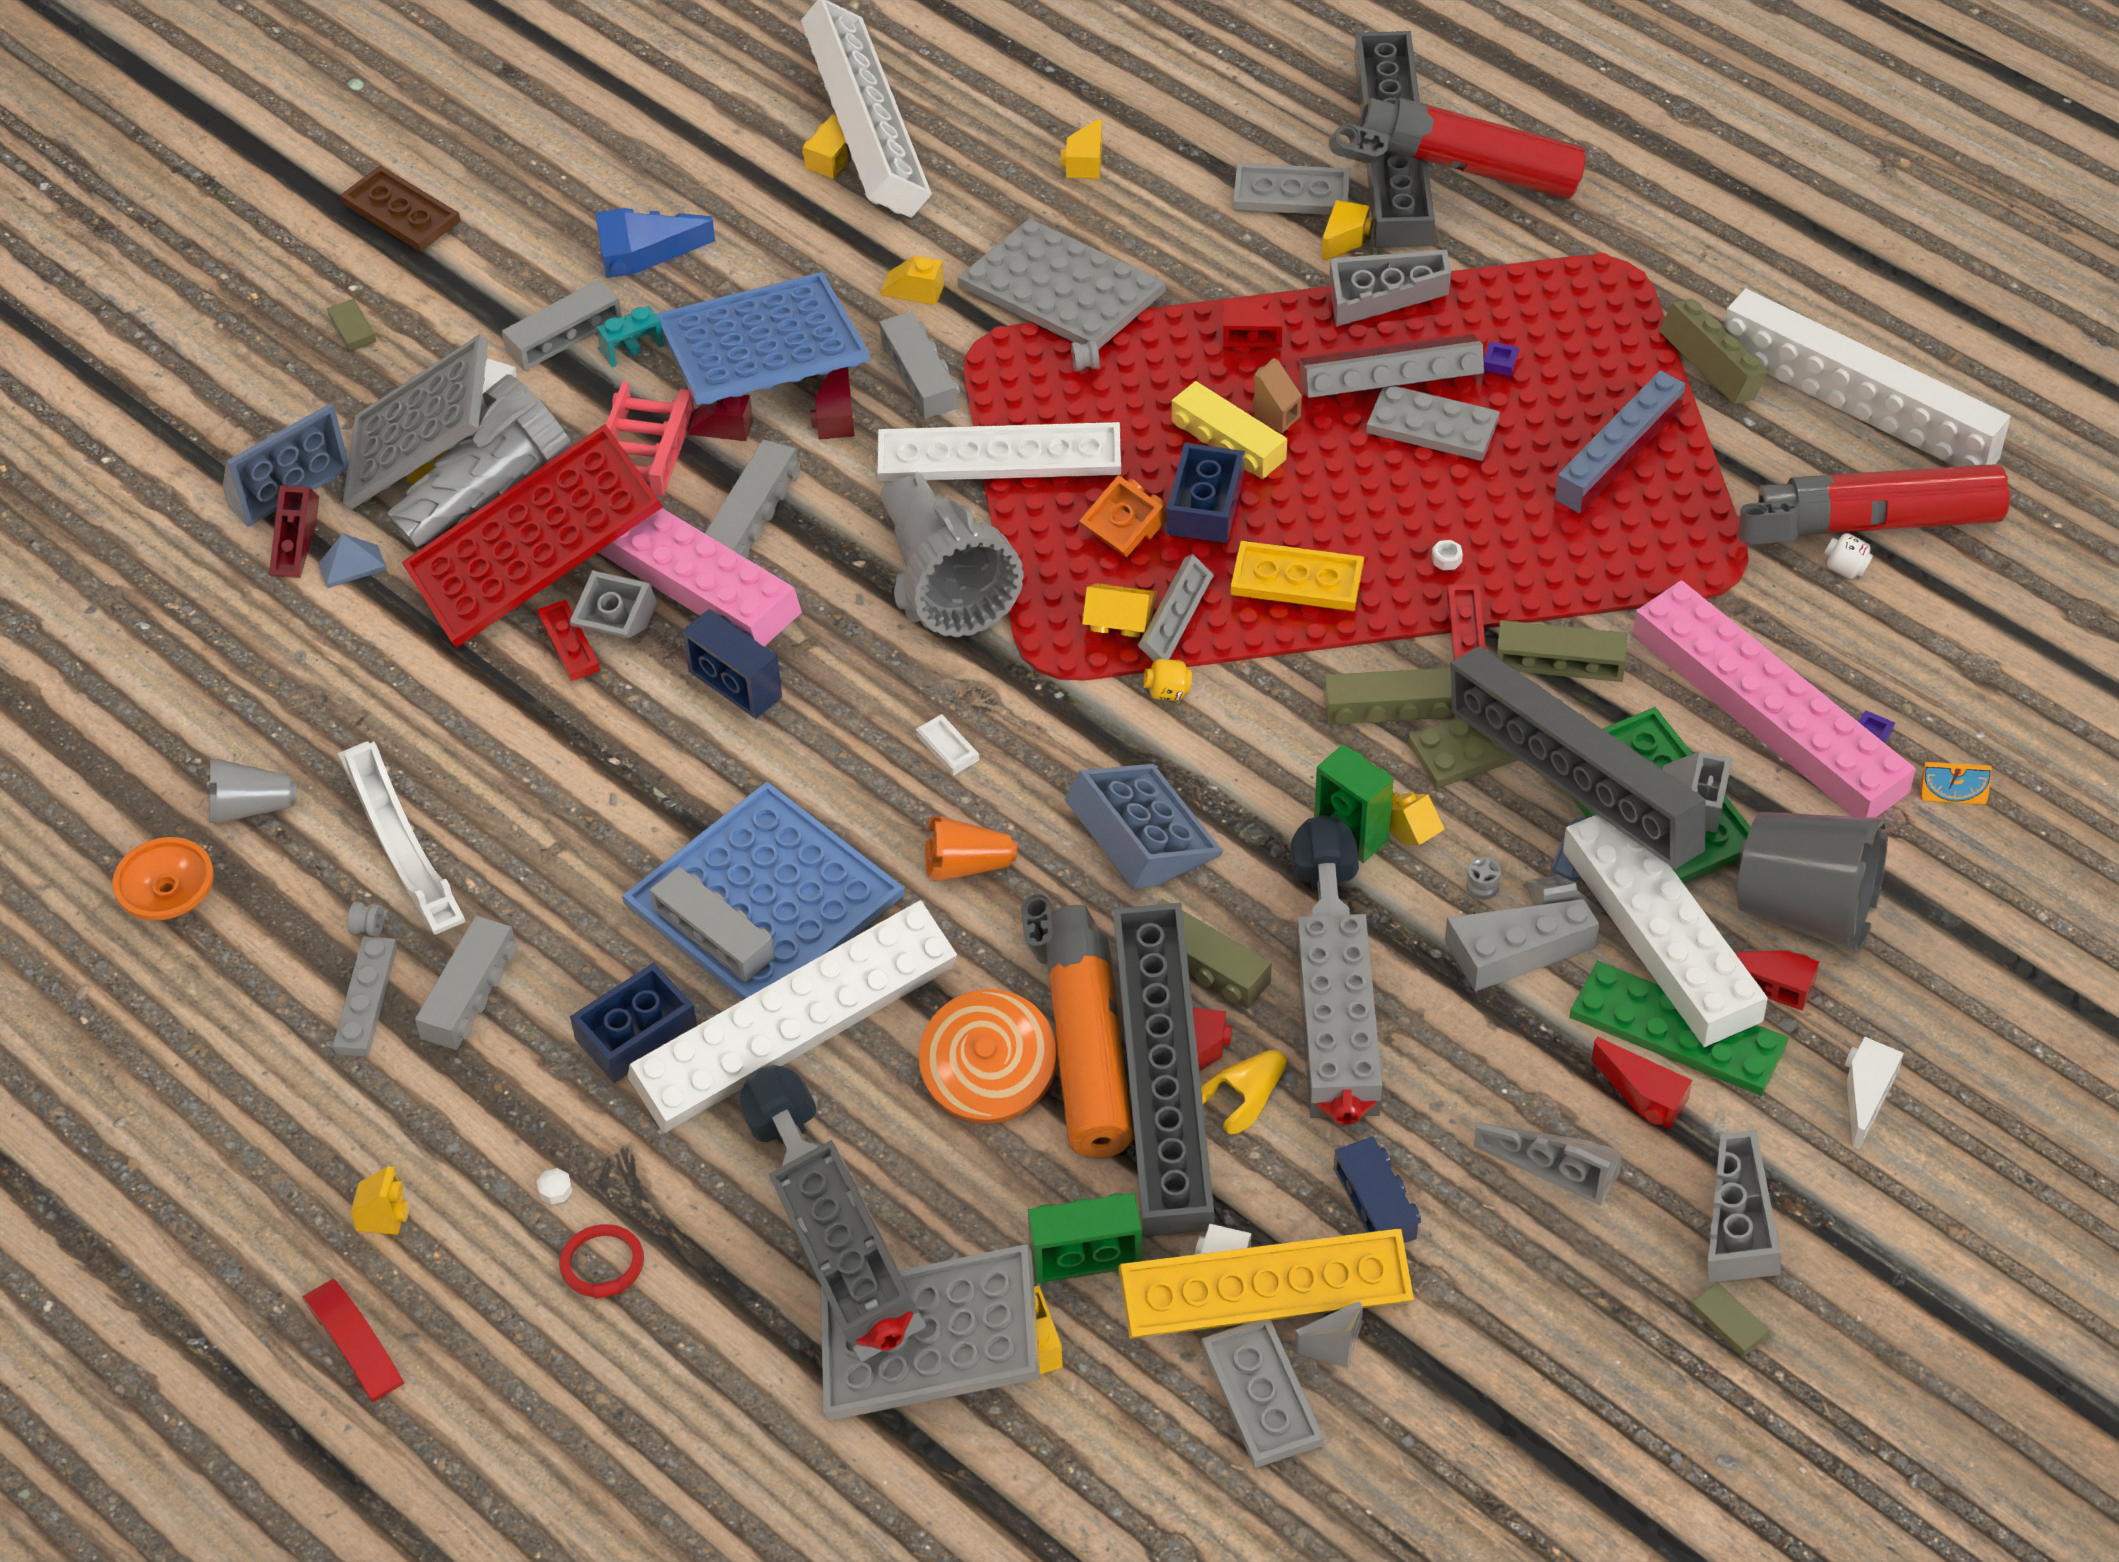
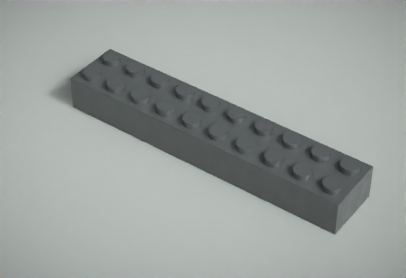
M1411 31L1356 33L1354 60L1360 113H1362L1364 105L1371 98L1394 104L1395 100L1401 97L1420 103ZM1369 143L1368 145L1371 146V151L1375 152L1376 150H1374L1372 147L1373 144ZM1386 151L1376 162L1366 163L1375 248L1433 246L1435 217L1428 162Z
M1481 646L1450 662L1452 713L1672 868L1676 869L1705 852L1706 799L1699 793L1682 784L1677 778L1657 767L1652 761L1647 760L1632 750L1630 746L1625 745L1606 730L1601 729L1584 715L1573 710L1562 700L1557 699L1540 685L1535 684L1520 674L1518 670L1513 669Z
M1171 903L1114 908L1115 938L1144 1236L1207 1231L1209 1224L1215 1225L1182 904Z

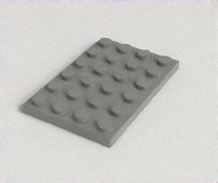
M1030 218L957 277L958 287L1072 342L1086 344L1089 340L1095 339L1098 349L1166 292L1165 281Z
M480 334L355 415L343 498L345 506L352 510L360 504L368 502L377 493L387 490L396 481L404 476H409L415 469L431 462L434 457L445 450L453 448L456 443L467 436H472L478 430L487 361V339Z
M1028 1244L899 1270L927 1327L903 1339L896 1348L887 1351L883 1350L861 1362L844 1335L821 1287L824 1416L828 1421L1040 1379L1032 1251Z

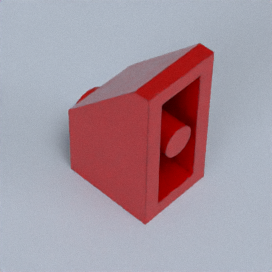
M1224 301L1223 347L1282 348V321L1254 301Z
M1193 1008L1199 1072L1222 1058L1224 1045L1230 1046L1232 1025H1226V1011Z

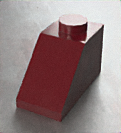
M750 395L730 396L719 399L712 404H702L694 410L688 428V435L747 441L753 422Z

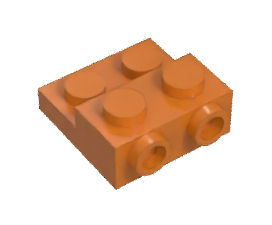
M1118 475L1079 522L1085 529L1127 558L1144 537L1150 540L1167 520V512L1165 510L1167 505L1158 496L1153 494L1149 497L1145 494L1144 488L1135 480L1130 479L1126 481Z

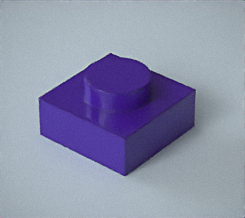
M1490 341L1483 360L1484 371L1512 376L1518 358L1519 347Z
M1867 710L1864 711L1858 721L1885 744L1895 726V722Z

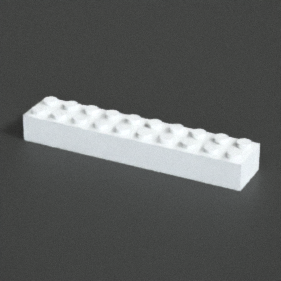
M817 0L801 19L805 36L811 46V52L817 62L818 71L821 73L825 83L824 87L831 99V105L836 112L838 123L845 136V142L850 149L851 158L858 170L859 179L864 186L865 195L874 204H881L890 208L896 214L901 213L912 218L932 193L863 18L828 0Z
M1745 289L1727 308L1724 329L1732 337L1738 339L1740 344L1759 360L1760 364L1769 371L1768 375L1955 467L1996 464L2000 459L2011 418L2010 415L1748 289Z
M919 900L632 1062L629 1066L628 1079L664 1134L741 1090L746 1080L757 1069L771 1065H785L952 969L957 954L922 901Z

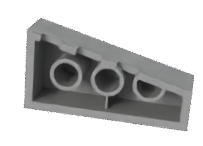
M1750 1130L1721 1134L1708 1253V1283L1781 1275V1252L1757 1131Z

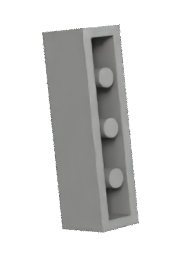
M599 279L502 330L505 350L525 371L597 333V327L605 324L608 319L622 317L619 297Z
M912 311L879 321L881 343L924 419L958 409L957 396L960 395L958 382L955 378H950L947 363L944 359L940 360L938 357L935 342L933 340L929 341L927 338L924 323L922 321L918 322Z
M678 866L650 889L652 906L655 912L745 983L775 959L774 941L770 933L763 927H756L740 909H733L726 903L720 893L710 891L694 873L689 874Z
M479 916L474 917L415 1018L420 1039L457 1050L462 1040L468 1038L474 1019L478 1012L481 1013L485 1009L490 991L493 986L496 987L500 983L505 965L516 954L517 942L514 938L512 926Z

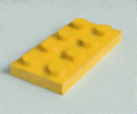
M1241 541L1231 583V595L1355 611L1364 557Z

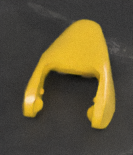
M1275 1049L1262 1052L1223 1069L1201 1086L1203 1104L1217 1092L1224 1082H1227L1244 1097V1103L1229 1118L1225 1119L1223 1124L1225 1132L1237 1134L1254 1123L1286 1069L1288 1061L1286 1055Z

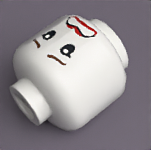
M1849 533L1843 534L1839 540L1832 538L1824 552L1825 555L1829 556L1827 567L1847 579H1853L1857 575L1862 577L1873 557L1870 554V545Z

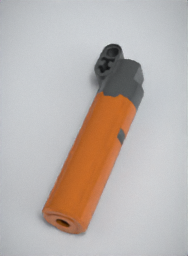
M1033 894L1024 900L1021 908L1024 938L1036 959L1040 963L1048 965L1069 1147L1075 1153L1085 1157H1111L1131 1146L1134 1140V1130L1120 1024L1117 1014L1118 1008L1109 941L1102 932L1097 931V925L1085 905L1065 906L1056 911L1047 896Z

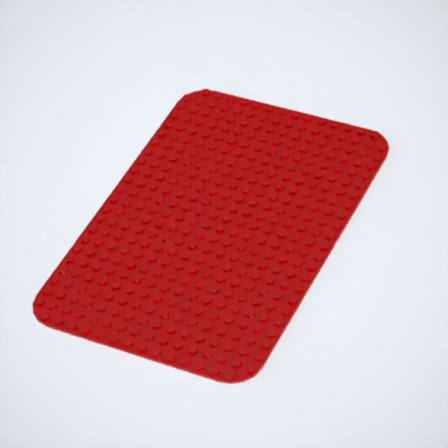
M1606 253L1451 271L1449 295L1337 327L1330 286L1146 308L1098 349V369L1084 367L1082 371L1075 372L1071 354V343L1073 342L1033 322L995 327L992 331L976 340L964 358L963 377L973 427L1120 422L1121 475L1119 476L1126 481L1130 479L1135 480L1144 488L1145 494L1149 497L1153 494L1158 496L1167 506L1184 443L1209 446L1172 422V400L1182 391L1197 381L1254 417L1255 373L1260 367L1265 366L1275 358L1280 362L1302 395L1301 417L1283 433L1273 429L1287 438L1286 460L1264 479L1244 469V478L1227 543L1168 535L1166 520L1150 540L1144 537L1126 558L1085 529L1079 522L1118 475L983 479L991 525L1007 538L1023 565L1024 578L1022 579V590L1013 607L1008 612L1013 641L1021 658L1038 673L1059 680L1086 681L1144 673L1145 669H1151L1154 661L1138 646L1144 635L1143 632H1140V637L1121 635V629L1109 628V633L1090 631V625L1082 624L1087 586L1098 583L1157 591L1152 614L1153 618L1184 558L1192 554L1213 574V577L1169 659L1181 660L1185 663L1186 667L1451 633L1447 602L1448 585L1479 584L1484 629L1500 627V620L1531 623L1638 609L1681 580L1703 598L1708 599L1726 593L1740 582L1749 562L1747 543L1739 539L1740 522L1678 351L1659 332L1665 316L1655 288L1643 270L1638 269L1628 261L1611 257ZM1224 301H1254L1282 321V348L1223 347ZM1474 334L1483 344V360L1490 341L1519 347L1518 358L1512 376L1484 371V373L1395 385L1396 387L1500 411L1498 424L1483 461L1366 433L1368 420L1383 387L1308 398L1301 387L1300 358ZM1659 371L1685 383L1681 410L1581 513L1555 500L1558 474ZM1452 540L1461 545L1463 552L1462 563L1456 569L1442 570L1433 564L1432 548L1439 541ZM1241 541L1363 556L1364 566L1355 611L1231 595V583Z

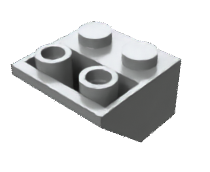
M1699 751L1663 765L1662 770L1674 776L1682 784L1706 799L1705 831L1717 833L1732 758Z

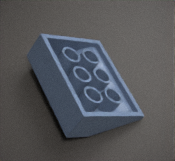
M330 403L226 461L223 490L228 507L247 527L277 511L280 485L310 487L314 490L348 470V459L334 405Z
M1154 764L1080 770L1064 799L1133 889L1158 886L1219 857L1223 852Z

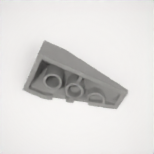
M1478 1123L1475 1131V1148L1600 1206L1603 1204L1620 1173L1622 1155L1616 1153L1608 1146L1598 1145L1589 1140Z

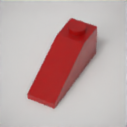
M1788 950L1734 952L1768 999L1803 1011L1816 981L1820 961Z
M1597 1036L1594 1041L1591 1058L1593 1064L1638 1115L1646 1118L1652 1124L1662 1125L1671 1130L1689 1099L1692 1080Z

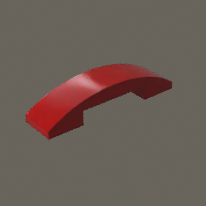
M334 1278L302 1296L303 1301L320 1325H323L353 1370L355 1378L372 1403L404 1384L402 1377L372 1328Z

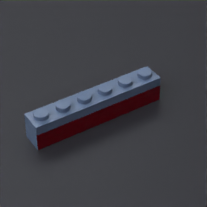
M1659 371L1558 474L1555 500L1581 513L1681 410L1685 383Z

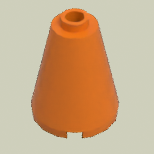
M932 815L929 819L927 831H933V835L925 842L926 874L931 875L929 878L930 882L1009 868L1011 861H1016L1017 843L1012 841L1009 834L942 816Z

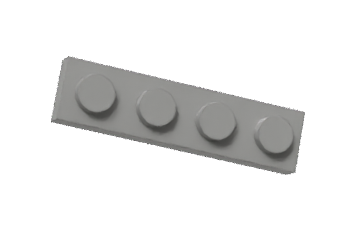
M1194 554L1184 558L1138 644L1153 661L1157 659H1170L1213 577V574Z
M362 937L333 1044L335 1054L369 1057L398 947L396 939Z

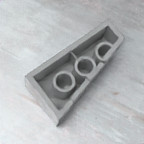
M1447 250L1331 258L1329 284L1336 327L1449 295L1451 269Z
M1584 899L1447 917L1445 943L1476 992L1596 948L1599 923Z

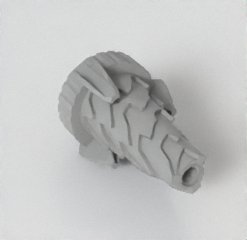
M506 374L482 394L484 403L480 409L478 430L472 436H467L456 443L453 448L447 450L434 463V468L409 488L406 492L408 496L386 512L395 528L407 543L418 547L431 542L456 522L460 523L573 446L571 440L554 416L527 386L516 377Z
M918 471L915 475L900 477L890 484L885 483L880 493L885 510L895 525L894 533L906 565L905 572L896 575L894 596L898 608L905 609L907 619L912 623L921 621L925 628L939 632L940 635H952L953 637L973 635L999 622L1001 617L1006 615L1013 607L1022 590V579L1024 578L1021 559L1007 538L994 526L990 527L987 523H976L973 521L971 510L964 505L944 499L941 494L936 496Z

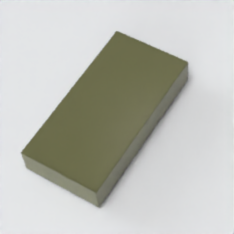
M355 299L327 308L330 319L349 351L376 342L375 334Z
M1718 1282L1691 1303L1690 1309L1742 1357L1769 1336L1770 1330Z

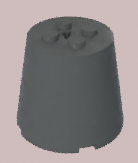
M1759 812L1751 825L1747 839H1744L1741 845L1740 858L1742 861L1735 885L1739 910L1841 948L1860 952L1871 929V923L1866 922L1870 907L1877 908L1883 882L1888 834L1882 833L1881 829L1886 830V819Z

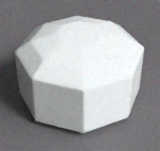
M1452 540L1439 541L1432 548V560L1436 567L1442 570H1453L1462 563L1463 552L1460 544Z
M559 1168L544 1171L537 1180L540 1199L550 1205L563 1203L572 1194L569 1174Z

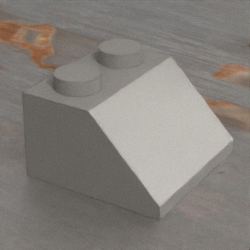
M592 570L571 617L570 625L630 638L647 629L658 602L650 583Z

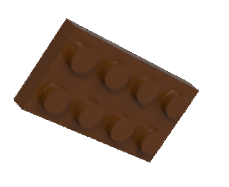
M381 165L340 194L343 205L419 252L461 221L459 212Z

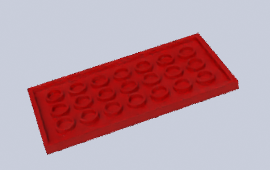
M604 424L405 559L402 564L450 641L458 648L662 509L663 506L607 425Z

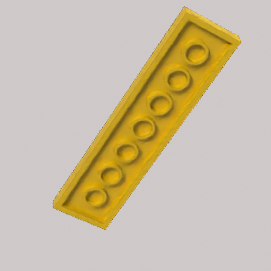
M1401 1229L1125 1263L1118 1266L1129 1339L1331 1313L1360 1301L1363 1308L1407 1303L1414 1300Z

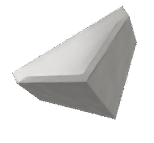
M1560 875L1526 881L1534 906L1584 899L1593 914L1604 912L1577 890L1575 882Z
M1360 1301L1295 1330L1294 1349L1297 1354L1348 1368L1362 1323L1363 1306Z

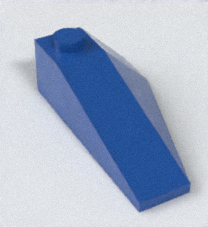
M629 208L595 212L606 278L635 274L715 241L712 216L678 213L675 216L660 215V211L651 210L649 214L634 213V210Z

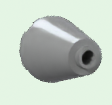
M210 759L209 823L217 824L290 808V802H296L297 785L296 782H290L289 775L225 760Z

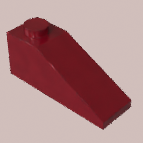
M848 367L832 370L815 396L816 409L810 410L812 428L818 427L819 440L855 436Z
M284 485L279 487L269 568L270 576L301 578L316 527L320 497L310 487Z

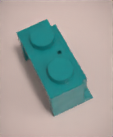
M650 306L637 307L630 314L620 318H610L605 324L597 327L600 345L597 348L611 367L617 365L615 347L623 345L630 355H637L640 352V348L636 339L647 334L651 336L659 348L664 346L661 321Z

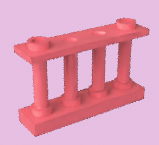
M623 381L619 392L613 395L612 410L606 425L626 454L654 457L653 464H649L648 467L636 465L635 467L642 477L646 479V482H650L653 493L656 496L664 497L694 413L693 397L689 390L680 389L676 400H672L671 403L631 398L629 383ZM629 409L670 415L668 422L665 421L663 424L626 419ZM621 431L662 436L661 442L656 443V445L618 440Z

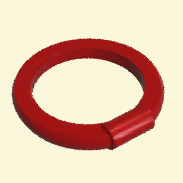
M600 1224L581 1230L566 1243L560 1255L559 1268L563 1280L571 1289L581 1295L598 1299L622 1294V1291L634 1283L644 1264V1251L638 1238L627 1229L617 1225ZM600 1236H611L624 1241L630 1247L633 1257L628 1270L618 1279L591 1284L582 1281L573 1273L571 1269L573 1254L584 1242Z

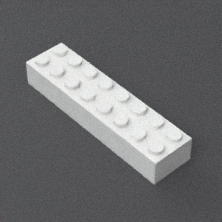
M1598 815L1566 827L1563 847L1564 854L1703 1047L1763 1022L1768 997L1671 866Z

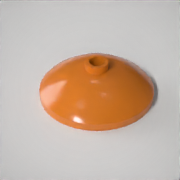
M178 837L158 838L135 847L124 856L113 875V891L119 905L126 912L137 918L145 920L171 919L189 912L203 901L211 889L214 870L207 852L195 842Z

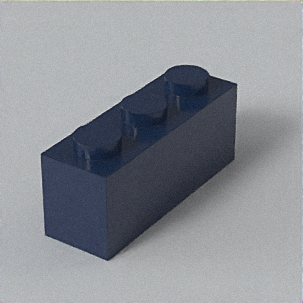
M1374 1136L1336 1149L1333 1169L1366 1232L1401 1229L1404 1243L1417 1239L1418 1224L1421 1223L1419 1210L1414 1203L1410 1204L1406 1198L1403 1180L1399 1175L1395 1176L1390 1168L1391 1161L1386 1149L1378 1146Z

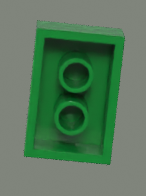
M1344 744L1317 766L1314 817L1325 815L1338 818L1345 823L1354 836L1358 860L1362 863L1367 861L1389 841L1394 778L1387 771L1377 768L1367 761L1362 754L1351 750Z
M1115 1193L1104 1198L1091 1200L1077 1199L1071 1203L1059 1205L1043 1204L1033 1209H1027L1029 1247L1032 1251L1036 1284L1119 1271L1118 1266L1120 1264L1142 1261V1227L1134 1193Z

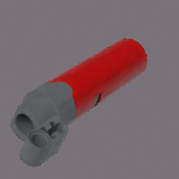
M1398 97L1394 104L1371 98L1363 107L1358 126L1343 124L1329 139V147L1334 154L1363 163L1376 162L1388 151L1564 199H1570L1576 193L1583 177L1586 163L1585 150L1582 146L1465 116ZM1339 135L1347 136L1350 140V145L1342 144ZM1369 143L1373 144L1372 147L1374 150H1376L1375 152L1371 151V146L1368 145Z
M1999 464L1791 477L1787 484L1759 486L1758 503L1745 504L1740 508L1739 539L1745 543L1758 544L1793 541L1800 535L2004 521L2008 514L2010 505L2008 477L2004 468Z

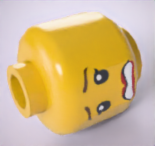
M1157 659L1153 662L1151 669H1145L1144 688H1149L1150 695L1155 700L1180 701L1185 694L1190 693L1192 684L1191 669H1187L1185 663L1181 660Z

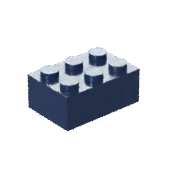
M1184 443L1167 506L1168 535L1228 542L1244 478L1245 451Z
M708 609L682 630L688 671L753 718L757 719L782 698L777 654L771 648L764 647L755 641L748 632H742L736 628L725 616H719L711 609Z
M655 963L647 966L570 1016L575 1040L613 1083L628 1074L629 1066L632 1062L697 1026L694 1005Z

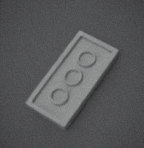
M1237 163L1233 210L1331 215L1336 200L1348 202L1350 169Z
M1388 386L1383 387L1368 420L1366 433L1483 461L1498 424L1500 411L1401 387Z
M1271 1320L1247 1323L1201 1338L1203 1352L1254 1469L1324 1446L1322 1432Z

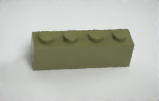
M1694 299L1673 302L1659 332L1733 404L1754 400L1769 371L1740 344L1738 339L1732 337L1718 320L1710 316L1699 302Z
M1500 620L1497 657L1519 672L1623 682L1628 633Z
M1450 668L1325 675L1324 701L1328 725L1455 717V714L1452 713Z
M1161 898L1156 905L1171 903ZM1182 910L1189 975L1193 976L1201 985L1211 987L1223 994L1228 1001L1238 1003L1248 1009L1271 983L1272 963Z

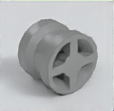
M1095 339L1089 340L1086 344H1080L1079 342L1071 343V354L1075 372L1082 371L1084 367L1099 368V354Z
M1480 857L1471 861L1468 866L1467 891L1477 899L1485 900L1494 897L1499 891L1500 865L1495 860L1487 857Z
M353 902L348 914V932L352 935H358L362 932L367 933L369 937H379L384 923L383 906L374 904L369 907L365 906L362 902Z

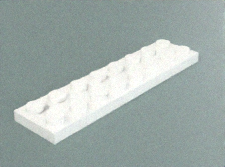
M1120 422L879 429L878 482L894 481L900 477L915 475L917 471L925 480L1121 475Z

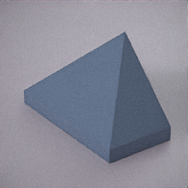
M343 533L318 563L327 588L387 570L378 545Z

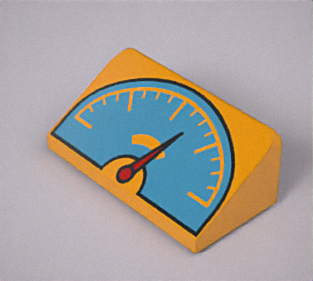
M1925 762L1920 779L1921 800L1985 805L1989 795L1992 766Z

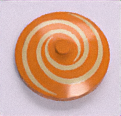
M997 989L968 992L946 1003L927 1024L919 1046L920 1072L933 1100L954 1117L977 1124L1006 1122L1029 1111L1043 1098L1049 1089L1057 1066V1047L1054 1034L1042 1012L1025 998Z

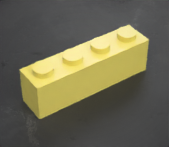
M1197 381L1172 400V422L1177 427L1188 431L1202 443H1206L1209 446L1245 451L1244 469L1261 479H1264L1286 460V437Z

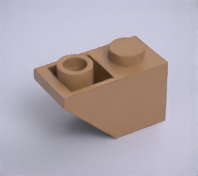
M1273 358L1265 366L1260 367L1254 376V418L1283 433L1301 417L1302 395L1280 362Z

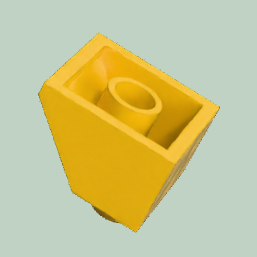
M1098 583L1087 586L1082 624L1090 625V631L1109 633V628L1121 629V635L1140 637V632L1145 633L1151 622L1157 591Z

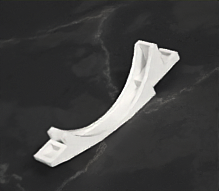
M367 741L339 752V760L364 807L366 817L404 887L433 934L436 935L464 923L465 918L451 893L447 879H442L432 867L406 818L375 742L369 743Z

